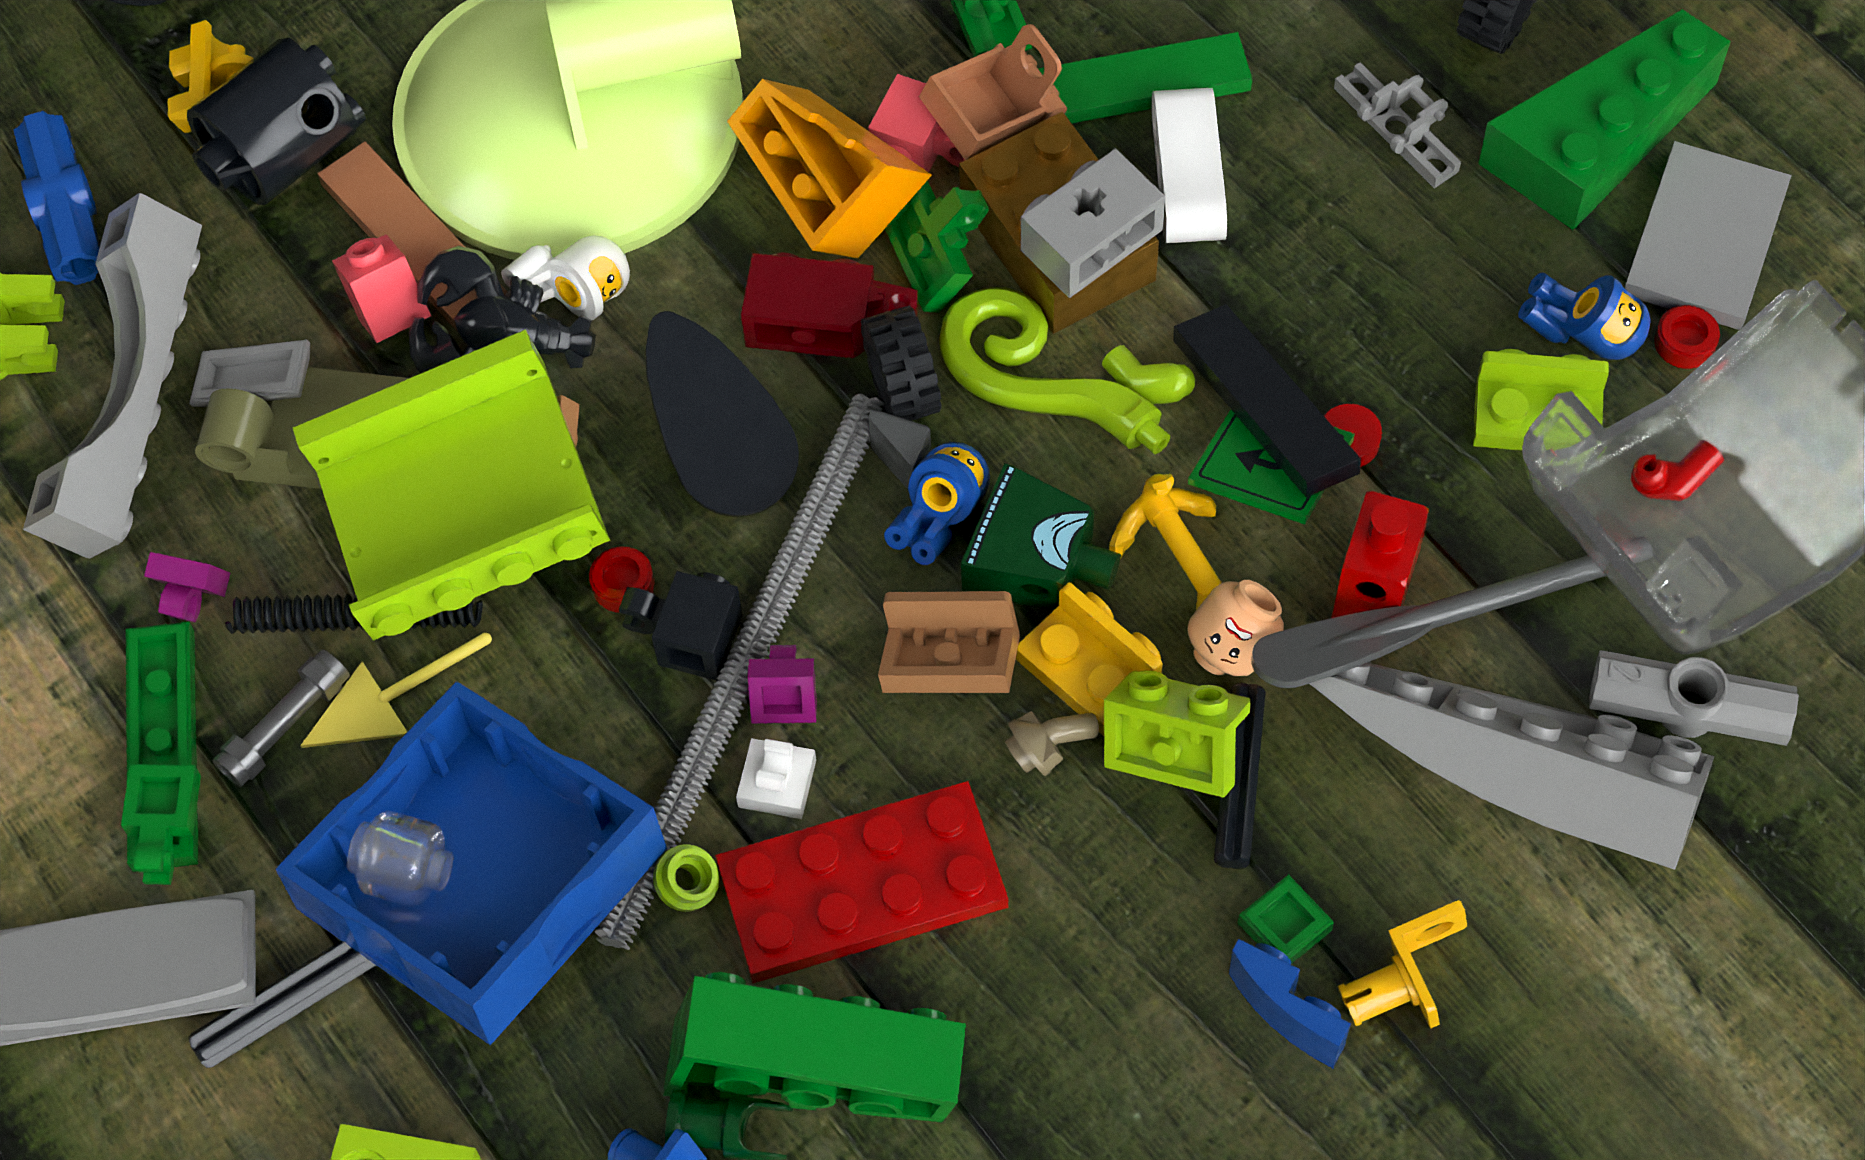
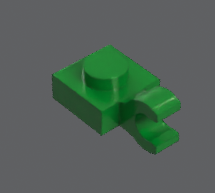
M129 765L121 827L127 836H139L134 856V870L136 872H144L142 881L144 884L171 885L174 873L173 836H193L201 774L195 765Z

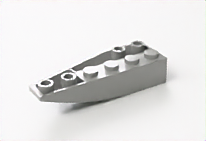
M1371 662L1309 683L1367 730L1421 766L1479 798L1545 827L1674 870L1685 846L1714 760V756L1702 753V748L1691 740L1672 735L1664 736L1662 739L1637 732L1635 724L1621 717L1600 715L1597 719L1559 708L1426 677L1413 672L1372 664Z

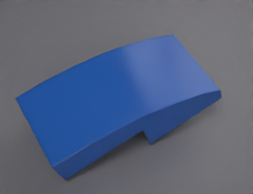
M1238 939L1232 950L1229 975L1241 994L1253 1009L1285 1039L1309 1056L1333 1069L1345 1047L1351 1023L1341 1019L1340 1012L1324 1000L1307 996L1303 1000L1294 995L1300 969L1291 965V960L1283 952L1267 944L1257 943L1255 946H1252Z

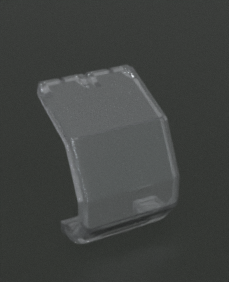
M1817 280L1807 283L1800 291L1795 289L1784 290L1669 394L1615 424L1604 428L1574 393L1569 391L1556 394L1532 423L1524 436L1522 445L1523 459L1531 487L1537 497L1662 641L1676 653L1687 655L1732 642L1830 584L1865 554V330L1855 320H1852L1841 334L1835 327L1846 315V310ZM1700 440H1706L1714 445L1724 457V462L1689 498L1683 501L1649 499L1641 495L1631 482L1633 464L1642 455L1656 454V459L1679 462Z

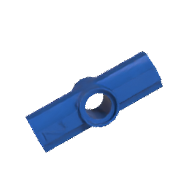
M45 111L24 116L23 122L13 129L26 179L21 181V185L32 220L37 230L41 232L48 265L56 282L66 281L78 285L92 281L98 273L95 263L100 248L92 217L97 214V209L81 164L77 163L76 151L72 145L69 128L62 115H50Z

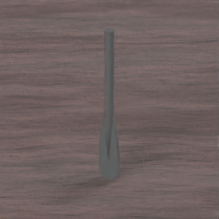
M1639 539L1427 604L1364 611L1283 630L1264 636L1256 642L1252 651L1251 664L1255 673L1270 685L1280 688L1300 687L1387 655L1419 639L1434 628L1647 564L1651 560V550L1645 540Z

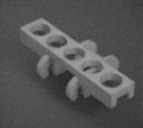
M1360 62L1354 66L1352 73L1345 77L1341 74L1335 78L1334 89L1357 111V115L1363 121H1367L1390 144V148L1396 154H1400L1433 188H1436L1459 172L1461 161L1429 131L1431 124L1437 120H1443L1448 103L1444 99L1434 102L1421 89L1424 80L1420 75H1415L1410 79L1406 78L1399 86L1394 81L1384 86ZM1352 83H1363L1368 87L1369 92L1366 95H1362ZM1411 97L1424 109L1417 114L1415 121L1400 108V105ZM1388 108V111L1385 114L1378 115ZM1397 120L1403 122L1407 127L1404 133L1396 135L1390 133L1385 125L1390 121ZM1422 141L1427 146V149L1420 153L1413 145ZM1428 160H1441L1446 165V169L1440 173Z

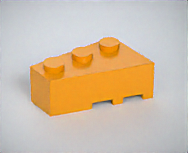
M762 79L727 120L812 251L859 258L932 176V174L808 89Z

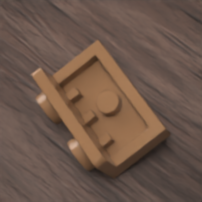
M887 592L885 594L883 608L889 629L878 673L883 693L1010 692L1020 634L1012 597L1009 592Z

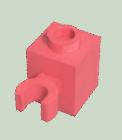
M897 74L872 119L868 131L927 172L930 171L938 155L943 156L948 162L959 167V163L965 161V159L919 98L926 83Z
M387 234L379 238L360 240L350 246L346 254L332 260L359 321L376 343L411 327L415 317H424V320L431 317L427 305L417 302V282L405 255Z

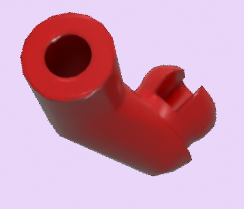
M1700 440L1679 462L1656 459V454L1642 455L1633 464L1631 482L1641 495L1649 499L1683 501L1689 498L1724 462V457L1714 445L1706 440Z

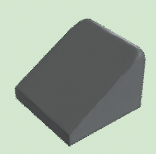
M871 410L868 417L871 449L908 489L912 472L931 451L930 428L878 410Z

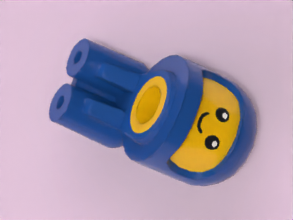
M1544 272L1539 273L1533 278L1528 287V293L1533 297L1523 303L1518 313V317L1548 341L1552 343H1567L1571 336L1590 351L1607 360H1621L1634 354L1644 344L1651 324L1650 313L1646 305L1627 291L1621 282L1611 275L1596 279L1586 288L1576 293L1564 287Z
M959 442L944 443L932 449L911 474L908 490L912 506L903 508L884 533L886 543L891 548L897 550L909 546L913 559L921 565L933 563L952 540V531L949 526L967 518L988 491L990 471L981 453L973 447Z

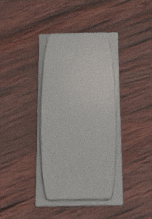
M254 890L122 909L0 930V1046L256 1005Z

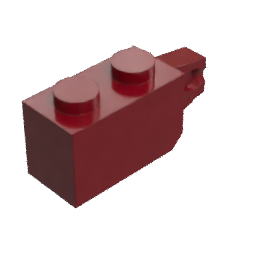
M785 252L772 255L752 253L741 311L745 347L855 358L865 351L863 345L864 338L861 333V320L906 306L912 307L917 316L918 290L874 280L873 265L860 264L851 259L841 258L826 261L800 258Z

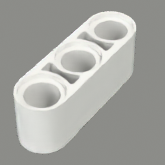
M1213 88L1153 91L1152 124L1158 187L1165 195L1164 242L1226 240V198Z

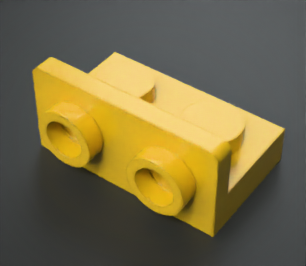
M1070 582L1059 590V606L1019 642L1016 660L1076 713H1093L1098 720L1099 733L1103 736L1104 699L1129 673L1133 671H1156L1162 673L1163 667L1158 649L1146 636L1139 632L1129 633L1114 620L1112 611L1099 596L1092 592L1084 594Z

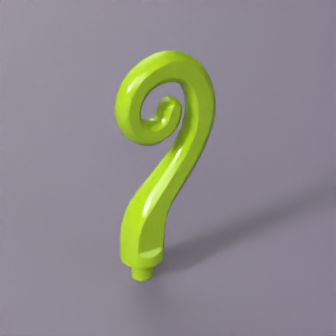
M988 287L972 291L959 298L950 306L942 321L939 336L940 352L953 377L973 395L1008 409L1087 419L1106 430L1128 449H1134L1143 444L1153 454H1158L1169 443L1170 434L1158 425L1161 420V411L1131 388L1112 381L1095 378L1019 377L1003 373L991 367L975 353L970 341L971 334L975 328L987 319L1006 317L1018 322L1022 326V332L1019 336L1010 339L997 334L988 336L984 342V350L988 358L998 364L1012 367L1028 363L1040 354L1047 341L1048 323L1041 307L1029 296L1006 287Z

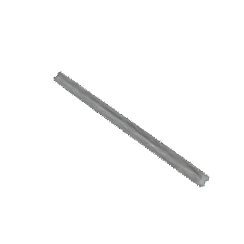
M856 394L852 397L853 401L849 403L850 407L846 410L847 414L843 416L844 420L840 422L841 426L837 428V433L834 435L835 439L831 441L832 445L828 447V452L825 453V458L821 461L823 464L819 466V471L816 472V477L809 486L810 490L806 492L807 496L800 505L801 509L797 511L798 515L793 519L795 522L791 524L792 528L788 530V535L781 544L782 548L778 550L779 554L775 557L776 561L772 563L773 567L768 571L770 574L765 577L766 581L762 584L764 587L759 590L760 594L756 596L757 600L752 604L754 607L750 609V614L746 617L748 620L743 623L745 627L740 629L741 633L736 637L738 640L733 644L735 647L730 650L731 654L727 656L728 660L723 664L725 667L720 671L722 674L717 677L719 681L714 683L715 687L710 691L712 694L707 697L709 701L704 704L706 708L701 710L700 713L702 715L697 718L699 722L694 724L695 729L691 731L692 735L687 739L689 742L684 745L685 749L680 753L682 756L677 760L679 763L674 766L675 770L670 774L672 777L667 780L669 784L664 787L665 791L660 795L662 798L657 801L659 805L654 807L667 846L666 851L677 846L675 841L681 842L678 836L679 834H685L682 827L688 828L685 821H691L688 815L689 813H695L692 809L693 806L698 807L695 800H701L698 794L699 792H705L702 788L703 785L708 786L705 779H711L708 773L709 771H715L712 765H718L715 759L721 758L718 752L725 750L722 744H728L725 740L726 737H731L728 731H734L735 728L732 726V723L737 724L738 721L735 717H741L738 710H744L741 704L748 702L745 696L749 697L747 678L749 659H765L764 656H769L770 653L767 650H770V643H776L774 636L780 635L776 630H782L783 627L780 625V622H786L783 616H789L786 610L792 609L789 603H795L792 597L799 595L795 590H801L802 587L799 583L803 584L805 582L801 577L808 576L805 570H811V567L808 565L814 563L811 557H817L814 551H820L817 544H823L820 538H826V534L823 531L828 532L830 530L826 525H832L830 518L835 519L836 517L832 512H838L839 510L836 506L842 505L838 499L843 500L845 497L842 493L848 492L845 486H851L847 480H853L854 477L851 474L857 473L854 468L860 467L856 461L861 462L863 458L860 455L866 454L863 449L869 448L865 443H870L869 414L871 410L882 411L883 408L880 406L884 405L877 397L869 399L863 394ZM656 862L599 924L600 927L594 931L599 936L596 940L601 944L626 950L630 949L625 941L633 943V940L628 934L636 936L637 933L632 926L640 928V925L637 923L638 921L635 919L644 920L641 913L647 914L644 907H650L651 905L646 897L654 899V896L651 894L652 892L649 890L656 892L653 884V872Z

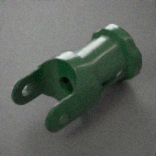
M673 1089L666 1116L665 1143L676 1129H681L689 1134L699 1148L722 1150L724 1158L738 1160H785L787 1156L783 1154L748 1150L745 1144V1130L750 1115L757 1109L793 1112V1108L784 1103L774 1102L769 1099L733 1095L728 1102L687 1097L685 1090Z

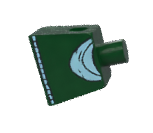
M1004 463L961 562L962 592L1006 591L1011 594L1013 603L1055 610L1059 606V590L1068 582L1074 585L1076 579L1109 590L1115 579L1121 554L1091 544L1094 529V510L1088 504L1014 466Z

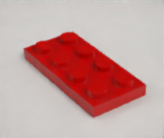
M969 781L715 855L753 984L1008 908V895Z

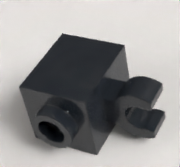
M676 571L666 600L660 599L646 590L627 587L619 607V613L626 614L622 624L624 628L642 634L653 633L652 641L659 666L719 681L717 677L722 674L720 671L724 668L723 664L727 660L743 616L738 586L731 585L726 579L713 573L701 572L695 576Z

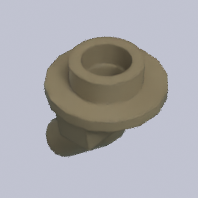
M1031 711L1008 723L1013 735L1006 739L1005 743L1026 773L1036 767L1046 776L1063 760L1057 744L1096 738L1099 732V724L1093 713L1057 717L1042 723Z

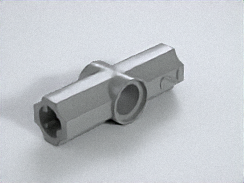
M1600 650L1591 682L1589 709L1662 722L1663 726L1671 733L1683 738H1695L1710 731L1787 746L1797 715L1799 694H1797L1796 686L1726 674L1716 663L1705 658L1690 657L1680 661L1678 664ZM1690 691L1696 693L1704 699L1705 704L1688 702L1682 697L1680 692Z

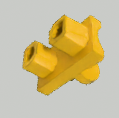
M207 20L191 25L190 44L169 51V68L172 76L184 88L189 86V91L168 98L167 115L184 133L192 132L187 121V110L254 59L251 56L245 55V48L242 45H228L216 39L212 34V25Z

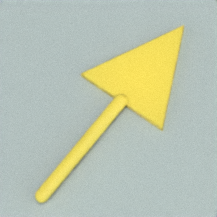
M489 633L480 634L381 691L362 661L300 745L301 748L403 737L407 730L389 702L489 645L492 641L491 635Z

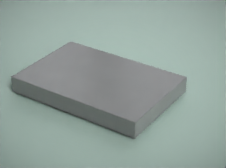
M1674 141L1625 289L1641 301L1668 309L1681 305L1702 308L1710 313L1718 324L1742 330L1792 175Z

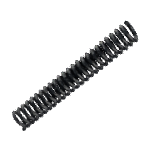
M338 593L334 597V624L331 618L332 598L328 594L324 597V624L321 619L322 599L318 594L314 597V625L311 620L312 599L308 594L304 597L303 601L304 625L301 620L302 600L298 595L293 600L294 625L291 621L292 600L288 595L283 600L284 625L281 622L282 601L278 595L273 600L274 625L271 622L272 601L268 596L263 600L265 620L263 626L261 623L262 602L258 596L253 600V616L255 621L253 627L251 624L252 602L248 596L243 600L244 626L242 627L241 624L242 603L237 596L233 600V628L231 622H225V626L231 634H234L237 630L242 634L247 630L253 634L257 630L264 633L267 629L272 633L277 629L284 633L287 629L295 632L298 628L302 632H305L308 628L312 632L317 628L324 632L328 627L332 631H335L338 627L342 631H345L348 627L355 631L358 626L364 630L356 618L353 624L352 613L349 604H352V597L348 593L344 597V624L342 621V598ZM355 595V597H354V602H357L358 600H357V597H356V595ZM472 600L466 605L465 620L463 610L460 608L456 610L455 620L453 611H446L445 620L443 612L435 615V620L433 616H430L425 620L414 623L412 628L416 629L420 625L425 629L429 624L434 629L439 624L443 628H446L449 624L456 628L459 623L464 628L469 623L476 627L481 621L483 601H476L475 619Z

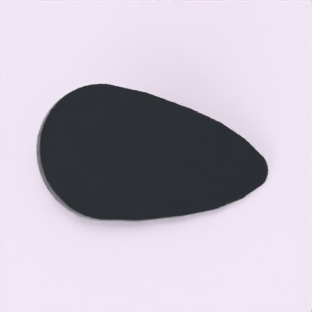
M664 311L656 314L652 318L648 329L645 349L646 377L662 439L683 488L699 505L724 516H750L770 508L784 496L797 472L799 450L792 426L769 392L742 361L716 336L696 322L674 312Z

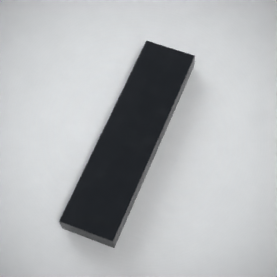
M1226 304L1174 326V343L1305 497H1309L1360 474L1361 458Z

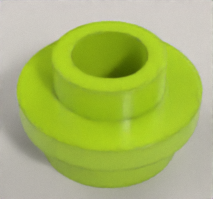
M690 844L678 845L663 853L656 862L653 872L654 888L659 898L670 908L682 912L695 911L707 905L714 898L719 887V871L714 859L702 848ZM678 868L686 869L692 875L693 886L691 890H684L678 886L675 880V873Z

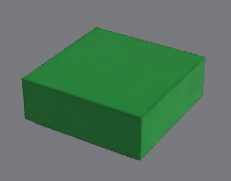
M1289 874L1240 913L1238 917V924L1256 943L1275 947L1288 956L1291 964L1333 930L1334 921Z

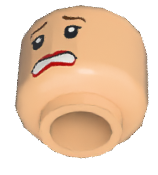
M1242 580L1241 582L1226 581L1216 586L1192 615L1188 623V636L1195 648L1193 654L1197 662L1204 669L1215 675H1224L1225 673L1232 676L1250 675L1254 672L1251 656L1256 642L1264 636L1284 630L1280 602L1267 588L1251 580Z

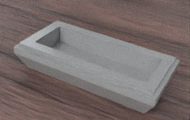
M308 340L202 351L189 404L192 407H207L210 395L219 389L243 390L257 395L265 401L300 398L310 360V342Z

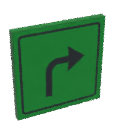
M1231 409L1188 477V485L1304 525L1325 491L1324 489L1309 497H1305ZM1334 427L1351 446L1354 441V433Z

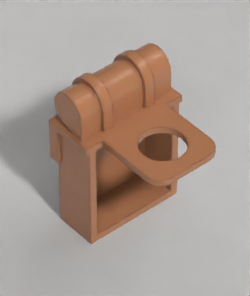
M1027 24L1021 28L1012 45L1004 48L999 43L990 51L930 76L919 95L920 100L965 160L1062 111L1064 114L1067 111V107L1059 97V91L1053 85L1061 72V61L1039 30L1032 24ZM1028 44L1034 46L1043 58V75L1037 68V62L1033 56L1027 55L1025 52Z

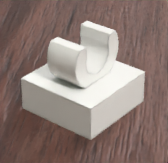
M751 738L736 796L738 807L802 819L816 764L815 750L796 747L788 742L765 739L764 741Z

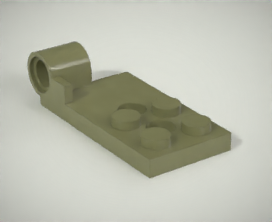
M308 367L300 398L265 401L257 395L243 390H216L209 398L195 454L201 462L209 467L233 473L237 480L322 489L317 472L298 447L293 427L409 378Z

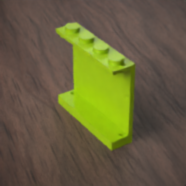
M526 330L293 427L299 449L317 472L358 601L349 604L351 613L372 640L385 635L401 634L418 621L442 611L463 608L475 597L504 585L510 586L522 583L529 579L534 572L563 560L581 558L588 554L592 548L610 541L546 366Z

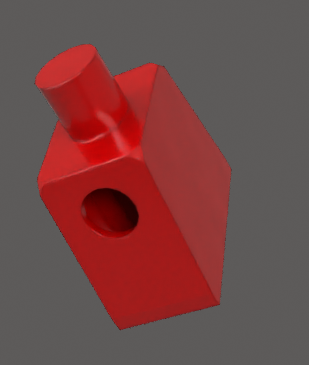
M1366 492L1342 567L1331 618L1404 605L1423 542L1429 508L1382 493ZM1364 582H1371L1382 587L1385 591L1384 596L1373 598L1362 594Z

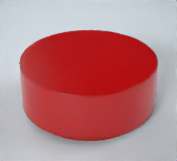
M1691 305L1676 306L1665 312L1661 317L1654 336L1655 348L1660 357L1672 366L1683 369L1697 368L1706 364L1713 357L1719 342L1720 329L1714 317L1704 309Z
M1342 404L1330 409L1324 415L1333 427L1354 433V441L1350 447L1361 458L1360 467L1368 464L1376 457L1382 438V426L1377 416L1371 410L1357 404Z
M614 547L604 551L594 560L589 572V581L594 598L603 608L612 612L619 613V607L627 587L643 589L650 593H653L654 576L648 558L642 552L631 547Z

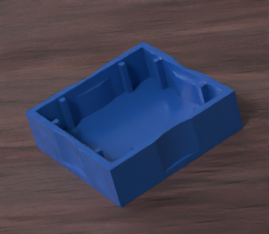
M456 681L394 745L389 756L377 772L362 787L340 801L275 870L298 911L341 941L346 942L349 947L358 951L376 966L491 1045L666 851L667 846L654 808L584 762L564 756L547 747L528 730L525 724ZM396 845L401 848L403 861H393L394 849L392 846ZM424 850L430 854V860H424ZM388 853H390V855L388 856V858H387V860H386V863L383 865V867H382V869H381V866H382V864H383V861H384L386 855H387ZM411 853V857L407 861V855ZM412 857H418L419 859L421 857V860L410 861Z

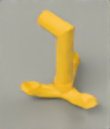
M1154 474L1146 480L1141 496L1123 513L1112 535L1109 550L1120 553L1122 558L1124 552L1135 541V535L1140 527L1148 520L1153 527H1157L1196 589L1197 610L1211 591L1222 582L1181 520L1178 512L1180 510L1191 513L1194 516L1214 517L1216 515V504L1211 497L1205 494L1172 488L1175 481L1172 474Z

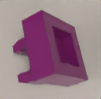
M150 552L144 577L166 585L161 594L158 613L196 623L202 603L201 592L225 597L231 573L211 564Z
M770 645L769 659H749L747 678L752 724L816 723L817 697L814 658L796 659V645Z

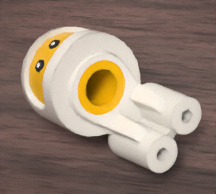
M593 235L581 238L554 258L548 245L533 246L505 267L501 275L509 288L511 277L518 276L521 280L526 279L532 282L533 285L537 284L543 288L544 294L541 302L555 297L578 317L583 315L594 320L602 314L603 304L606 301L617 297L626 289L630 278V269L626 255L616 243L603 236ZM510 291L506 293L507 297H510Z

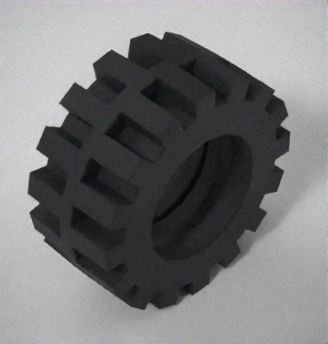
M906 306L862 319L861 333L864 338L863 345L867 353V362L873 376L872 380L875 389H877L879 399L884 403V405H881L884 408V413L912 421L940 412L942 405L940 402L941 394L937 385V374L933 367L931 352L928 350L926 336L921 330V323L918 316L915 315L914 309Z

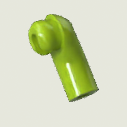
M1124 345L1112 349L1102 361L1103 368L1118 384L1131 388L1153 405L1180 401L1183 397L1188 396L1195 386L1194 373L1186 365L1174 363L1142 365Z

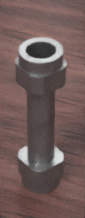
M321 650L315 657H310L297 670L301 680L243 739L234 734L220 748L221 752L212 761L234 784L241 787L248 779L252 780L266 766L262 756L320 697L328 702L342 689L341 685L350 677V674L329 652Z

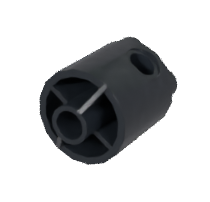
M289 37L275 41L187 110V121L192 133L201 146L192 153L193 160L199 170L220 191H225L233 185L258 205L268 204L354 135L356 129L366 121V116L359 104L347 93H342L331 79V76L336 71L328 56L316 45H311L306 50H303Z

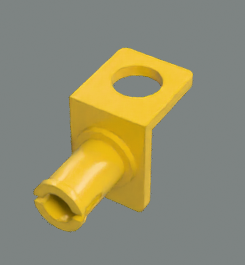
M1460 900L1388 930L1392 950L1395 954L1391 957L1393 964L1344 985L1343 983L1337 986L1355 1027L1361 1025L1363 1021L1409 1001L1414 1007L1419 1005L1430 1029L1440 1025L1437 1008L1411 952L1467 927L1465 909ZM1434 925H1437V926L1434 927V928H1431V929H1429V930H1426V929H1428V928H1430V927H1432V926H1434Z

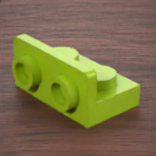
M1504 349L1498 352L1485 351L1482 355L1476 380L1473 446L1598 457L1602 447L1603 391L1609 375V363L1600 360H1590L1586 356L1577 354L1554 357L1531 355L1517 349Z
M1133 671L1104 699V767L1224 798L1235 786L1236 727L1250 713V699L1228 693L1222 687L1215 685L1197 686L1168 679L1164 674L1156 671Z

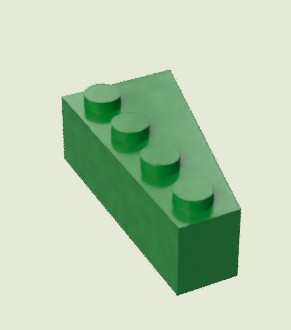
M1681 9L1489 121L1478 164L1564 225L1574 230L1717 84L1731 41Z
M713 972L705 975V977L694 976L674 1018L663 1096L671 1097L673 1089L685 1090L688 1096L689 1085L715 1087L720 1091V1101L728 1102L732 1095L757 1097L767 1093L781 1094V1098L789 1103L791 1108L816 1110V1108H828L835 1105L836 1099L849 1100L848 1109L853 1114L943 1122L958 1103L966 1024L948 1021L947 1016L943 1012L929 1008H913L903 1013L880 1009V1004L877 1001L861 996L843 997L840 1001L813 997V992L810 989L799 985L781 984L774 986L772 989L746 985L744 978L731 973Z

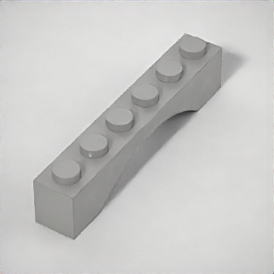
M138 193L109 213L95 263L107 292L114 324L115 359L109 392L98 419L84 440L62 461L38 474L23 527L24 531L88 559L115 545H119L131 529L133 513L129 509L134 489L141 482L147 468V459L143 456L147 438L155 428L161 413V406L157 403L161 384L168 376L174 362V353L170 349L175 330L182 323L187 311V301L183 298L188 279L195 272L200 260V250L196 248L202 225L142 193Z

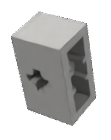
M1115 148L1097 162L1092 160L1083 164L1074 173L1071 180L1053 194L1041 195L1030 203L1021 216V251L1068 298H1071L1163 230L1165 195Z

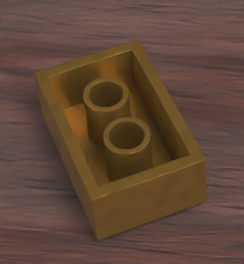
M1063 111L959 163L960 189L969 191L980 190L990 209L977 228L1024 294L1036 301L1041 307L1048 327L1053 334L1156 281L1159 240L1154 236L1071 298H1068L1021 251V216L1030 203L1044 194L1051 195L1064 186L1083 164L1092 160L1098 161V158Z

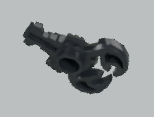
M456 246L439 252L425 266L417 285L418 303L426 305L432 290L441 282L447 285V290L445 294L437 298L436 307L448 306L474 289L477 298L462 307L454 318L458 333L468 345L463 352L449 330L435 320L431 330L437 336L436 346L428 344L425 336L424 317L414 318L409 330V349L412 360L420 373H424L523 330L527 331L539 354L553 355L555 353H564L570 369L582 368L585 357L593 354L596 334L590 330L591 319L581 315L571 326L562 324L560 320L549 317L546 313L538 312L537 309L544 294L543 288L537 284L533 285L532 282L526 279L521 280L518 276L511 277L510 297L505 296L494 266L481 251Z

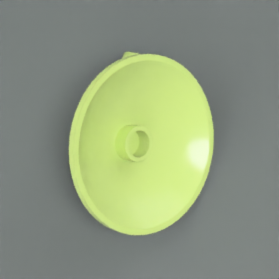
M466 0L443 17L423 38L409 59L397 87L392 121L394 145L402 172L410 189L455 236L486 252L516 260L528 249L536 245H548L554 258L581 238L593 235L603 236L613 241L625 254L668 234L699 210L715 192L726 176L740 142L727 122L743 102L740 75L735 59L741 58V49L732 0Z

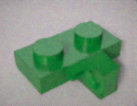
M926 181L885 228L912 289L918 290V302L924 312L939 313L973 276L961 249L965 248L969 241L966 233L976 229L990 210L980 190L969 191L953 187L945 198L940 196L936 199L929 182Z

